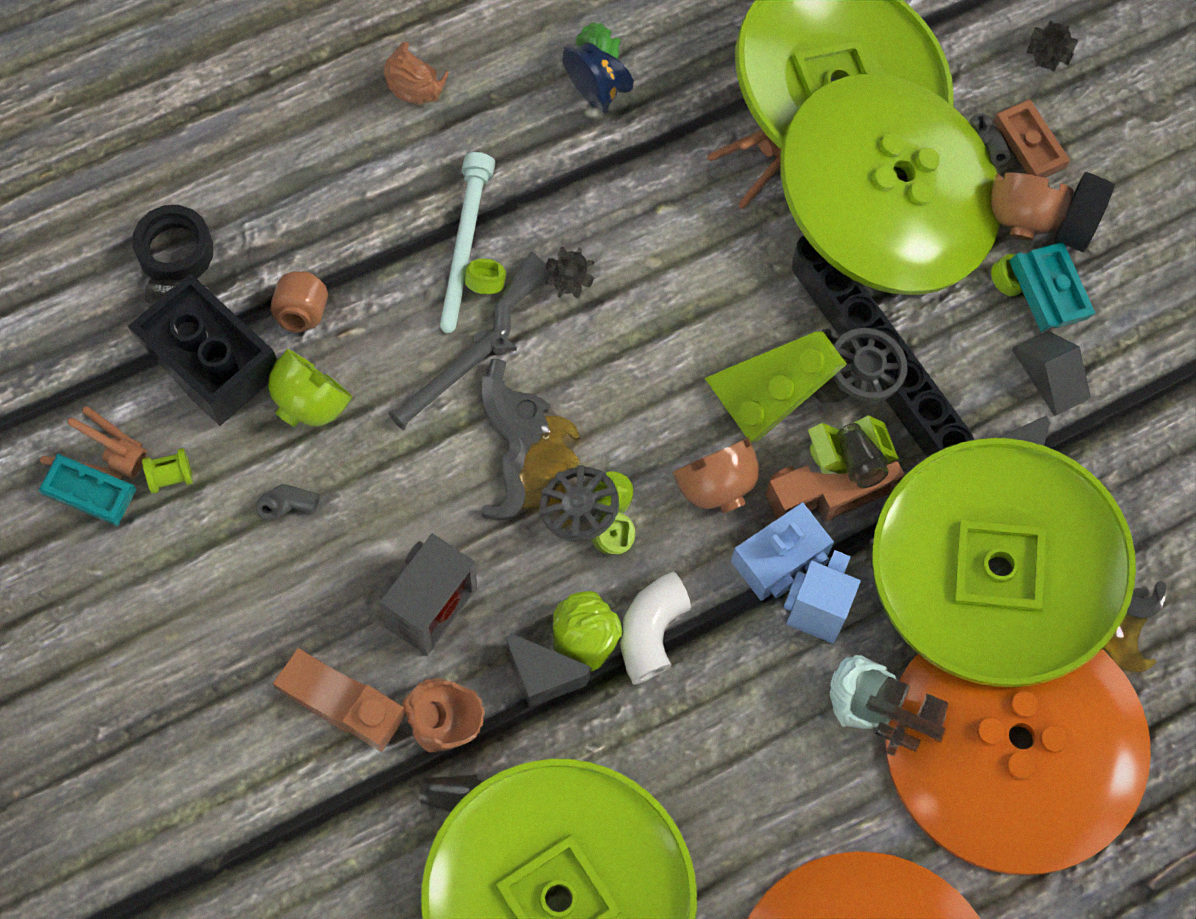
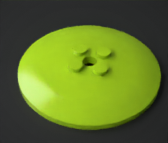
M755 0L748 9L739 28L735 48V64L743 98L758 125L780 149H782L786 130L795 113L814 92L830 83L831 77L837 80L858 74L894 76L929 89L953 106V82L945 54L929 26L904 0ZM894 167L897 178L906 175L905 171L901 168Z
M858 74L840 78L824 85L814 92L793 116L783 139L780 158L781 181L790 212L805 238L828 263L840 272L863 285L883 292L901 295H921L938 292L953 286L973 272L986 258L994 244L1000 226L991 206V192L997 172L990 160L985 144L975 129L963 115L943 98L927 88L902 78L881 74ZM894 167L905 171L908 176V182L897 178Z
M987 438L967 441L947 447L917 464L902 478L886 500L877 522L872 547V569L878 597L887 617L903 640L916 653L941 670L967 681L995 687H1022L1041 684L1063 677L1083 666L1095 657L1116 633L1127 613L1135 587L1136 558L1133 539L1128 523L1111 493L1090 471L1075 460L1046 446L1024 440ZM995 557L1005 558L1012 565V572L1006 576L996 575L990 570L988 562Z
M545 759L516 765L499 772L470 791L456 805L439 829L430 848L422 881L421 908L423 919H696L697 887L692 860L682 834L664 807L648 791L623 774L602 765L574 759ZM561 886L570 892L572 902L567 910L555 912L547 906L545 895L552 887Z

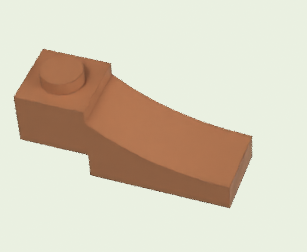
M898 461L872 470L846 474L811 472L808 465L796 470L791 466L776 472L771 477L765 496L777 519L803 502L809 511L817 508L824 522H827L890 494L905 474Z
M297 648L273 682L274 687L346 734L350 732L381 753L406 718L403 706L368 684L364 685L347 677Z

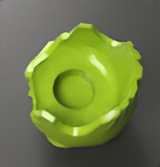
M584 591L569 595L557 604L553 612L552 633L554 651L590 666L591 672L604 664L615 649L619 638L623 635V629L617 614L612 612L608 604L594 591Z

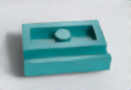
M1064 242L1034 249L1025 254L1018 253L1009 260L1040 332L1053 327L1059 328L1085 321L1096 314Z

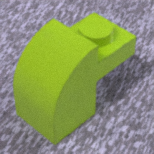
M869 415L840 430L824 423H820L808 430L812 440L810 445L811 455L824 474L868 471L883 467L899 459L885 423Z

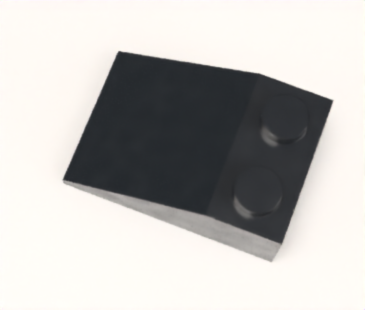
M191 273L128 325L131 333L184 392L219 426L268 385L270 371L277 361L274 350Z

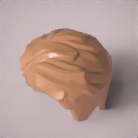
M402 42L386 60L384 65L387 88L397 98L416 105L439 100V95L446 83L449 72L446 71L443 77L436 81V71L408 51V42Z
M442 678L425 679L405 697L402 703L408 718L407 721L410 727L413 728V737L428 752L445 751L464 745L475 739L480 732V727L483 726L484 708L481 705L482 700L477 697V693Z

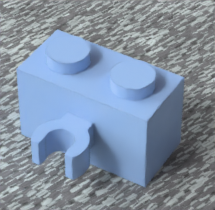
M802 502L735 547L731 562L760 601L771 594L778 598L791 589L798 571L803 573L808 570L811 561L824 566L830 560L828 555L834 541Z
M834 550L828 567L811 561L806 574L797 572L783 607L791 611L786 625L834 644L847 618L861 582L859 579L844 574L851 556Z

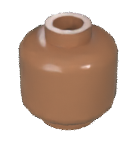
M293 271L284 274L277 281L270 306L272 316L287 331L300 333L315 328L322 320L328 298L327 288L319 278L306 271Z

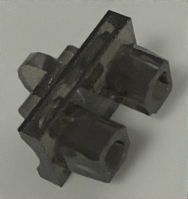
M888 676L876 697L870 695L865 706L868 710L898 723L897 727L893 728L880 722L876 729V735L890 740L886 753L895 757L900 746L917 752L921 740L907 734L908 728L942 742L947 731L943 725L946 720L949 703L926 694L918 714L915 715L902 709L911 687Z

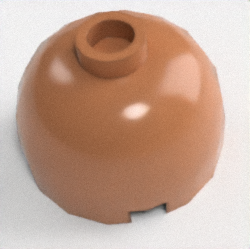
M1005 172L1003 179L999 174H995L991 192L993 214L1001 225L1011 229V237L1032 241L1035 234L1050 233L1062 224L1070 209L1073 189L1063 183H1060L1059 190L1050 188L1048 178L1035 175Z
M747 438L673 471L672 474L684 497L694 506L705 510L720 507L724 514L746 504L743 496L750 492L757 483L759 463L750 439Z

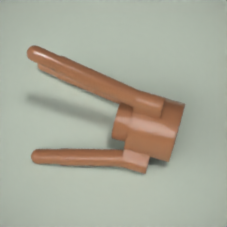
M762 129L707 155V160L713 161L736 150H745L758 144L760 150L766 156H776V159L739 202V207L742 209L749 204L780 167L781 149Z
M88 406L83 407L82 412L112 435L114 439L105 436L75 418L67 420L71 427L106 447L102 460L108 463V468L86 463L82 464L120 480H123L124 476L134 479L143 467L142 458L147 457V449L142 447V443L128 437ZM42 456L40 462L45 465H52L55 458Z

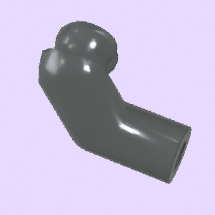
M983 113L974 115L970 119V124L985 144L991 162L996 166L1005 165L1010 160V153L1002 132L997 127L991 125V118Z
M281 484L263 494L258 499L255 510L257 515L264 520L277 519L292 509L314 514L319 504L320 494Z

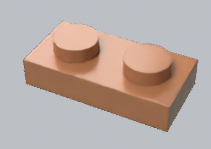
M1030 99L997 113L994 123L1002 132L1004 139L1027 174L1046 178L1067 168L1070 159Z

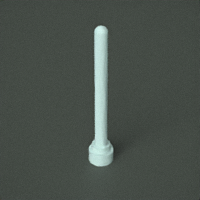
M480 152L467 153L464 156L462 174L465 176L464 180L467 183L440 321V328L445 333H451L456 328L482 188L493 178L495 160L491 156Z

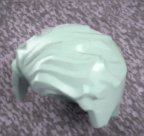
M855 655L851 658L846 657L840 662L837 671H834L831 679L830 698L834 714L842 727L872 729L873 727H884L891 721L897 705L899 686L895 675L886 671L887 666L873 662L862 655Z

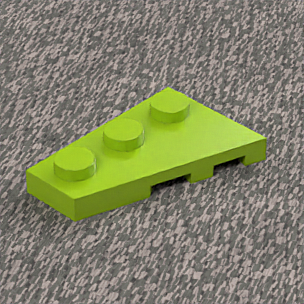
M815 331L705 377V380L744 435L750 439V442H758L845 367L847 363L824 332Z

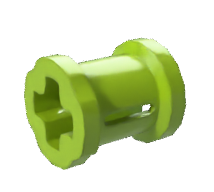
M185 448L177 449V454L153 460L149 456L142 458L143 469L151 494L158 493L160 487L185 482L186 485L194 483Z

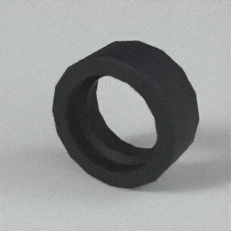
M1084 172L1073 193L1068 214L1058 227L1054 240L1059 243L1064 242L1066 246L1085 252L1105 213L1114 191L1115 183L1089 172Z
M163 205L153 209L138 221L133 232V249L143 272L155 282L174 286L179 284L190 273L198 279L208 269L212 261L213 241L210 231L203 217L191 208L181 205ZM183 228L195 234L197 246L183 260L164 263L155 260L150 253L152 240L168 229Z

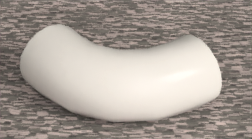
M675 572L660 577L640 591L623 617V635L620 638V648L627 673L633 685L650 680L671 667L663 646L664 631L670 621L691 610L688 593Z

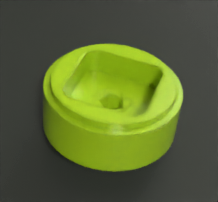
M1015 254L1005 255L995 262L991 269L994 285L1007 296H1017L1023 292L1009 262Z
M486 258L476 259L469 262L466 266L464 281L466 286L474 292L480 294L498 293L504 288L506 270L497 261Z
M605 472L613 481L619 495L618 512L624 513L632 503V483L625 475L619 472ZM600 481L594 488L593 493L608 487ZM611 495L598 499L597 503L610 506Z
M618 512L612 525L604 533L593 538L592 542L596 549L603 554H622L629 550L634 543V524L628 516ZM607 513L596 519L598 524L603 521Z

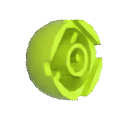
M286 349L277 359L269 374V393L274 402L279 406L275 414L293 427H296L299 422L313 427L324 426L334 421L349 405L348 403L352 399L351 393L328 374L324 375L314 368L315 365L296 352Z

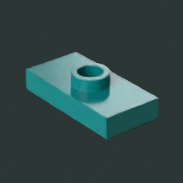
M57 453L38 491L43 496L118 527L137 489L128 482Z

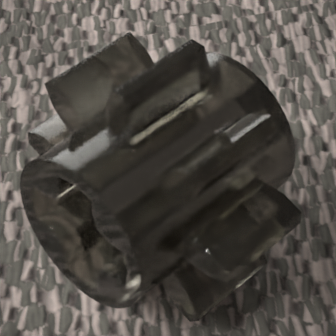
M1049 21L1044 30L1039 27L1034 28L1027 53L1033 54L1036 67L1040 66L1055 71L1061 62L1067 66L1070 64L1078 39L1071 38L1068 25L1064 26Z
M560 247L558 260L554 258H548L545 268L552 273L547 276L545 284H553L556 290H558L557 297L559 298L563 294L572 293L577 299L582 292L581 285L591 288L595 278L587 273L592 270L594 260L586 261L585 257L581 254L582 248H578L576 252H567L564 247ZM567 269L574 271L572 277L565 274Z

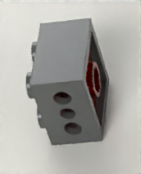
M431 533L425 543L419 541L413 546L405 560V563L408 564L398 578L392 576L385 583L379 594V598H381L379 603L385 627L427 656L477 590L475 561L433 533Z

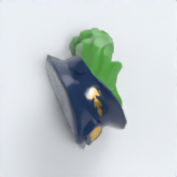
M593 22L582 28V32L577 34V49L564 47L562 63L574 86L588 103L603 113H607L610 103H612L618 93L631 92L634 87V80L629 70L618 60L620 39L618 37L611 39L612 32L601 23Z

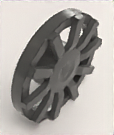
M871 328L853 329L843 334L834 345L842 358L851 361L850 364H847L833 376L841 392L844 391L861 402H883L894 395L903 384L907 375V360L899 344L886 333ZM856 338H868L867 346L860 348ZM875 340H878L887 347L882 351L874 347ZM849 341L855 355L842 349V345ZM892 352L896 357L897 363H887L886 356ZM884 370H899L897 381L886 375ZM852 371L853 374L847 379L841 374V372ZM880 378L892 387L883 391L878 379ZM856 379L861 380L859 389L851 385ZM868 382H871L875 392H866Z
M578 465V467L563 472L560 471L542 489L540 500L542 519L554 535L567 541H587L601 535L612 525L618 514L619 495L617 489L605 472L595 468ZM584 476L593 477L587 487H584ZM577 477L576 487H572L568 480ZM600 481L608 487L593 493L594 488ZM562 484L567 492L564 494L555 491V489ZM611 495L610 506L597 503L598 499ZM550 497L562 501V503L548 506ZM564 510V513L553 523L549 518V514ZM596 512L607 513L603 521L598 524L594 518ZM567 519L573 521L572 531H565L560 528ZM589 521L593 528L579 532L580 523Z

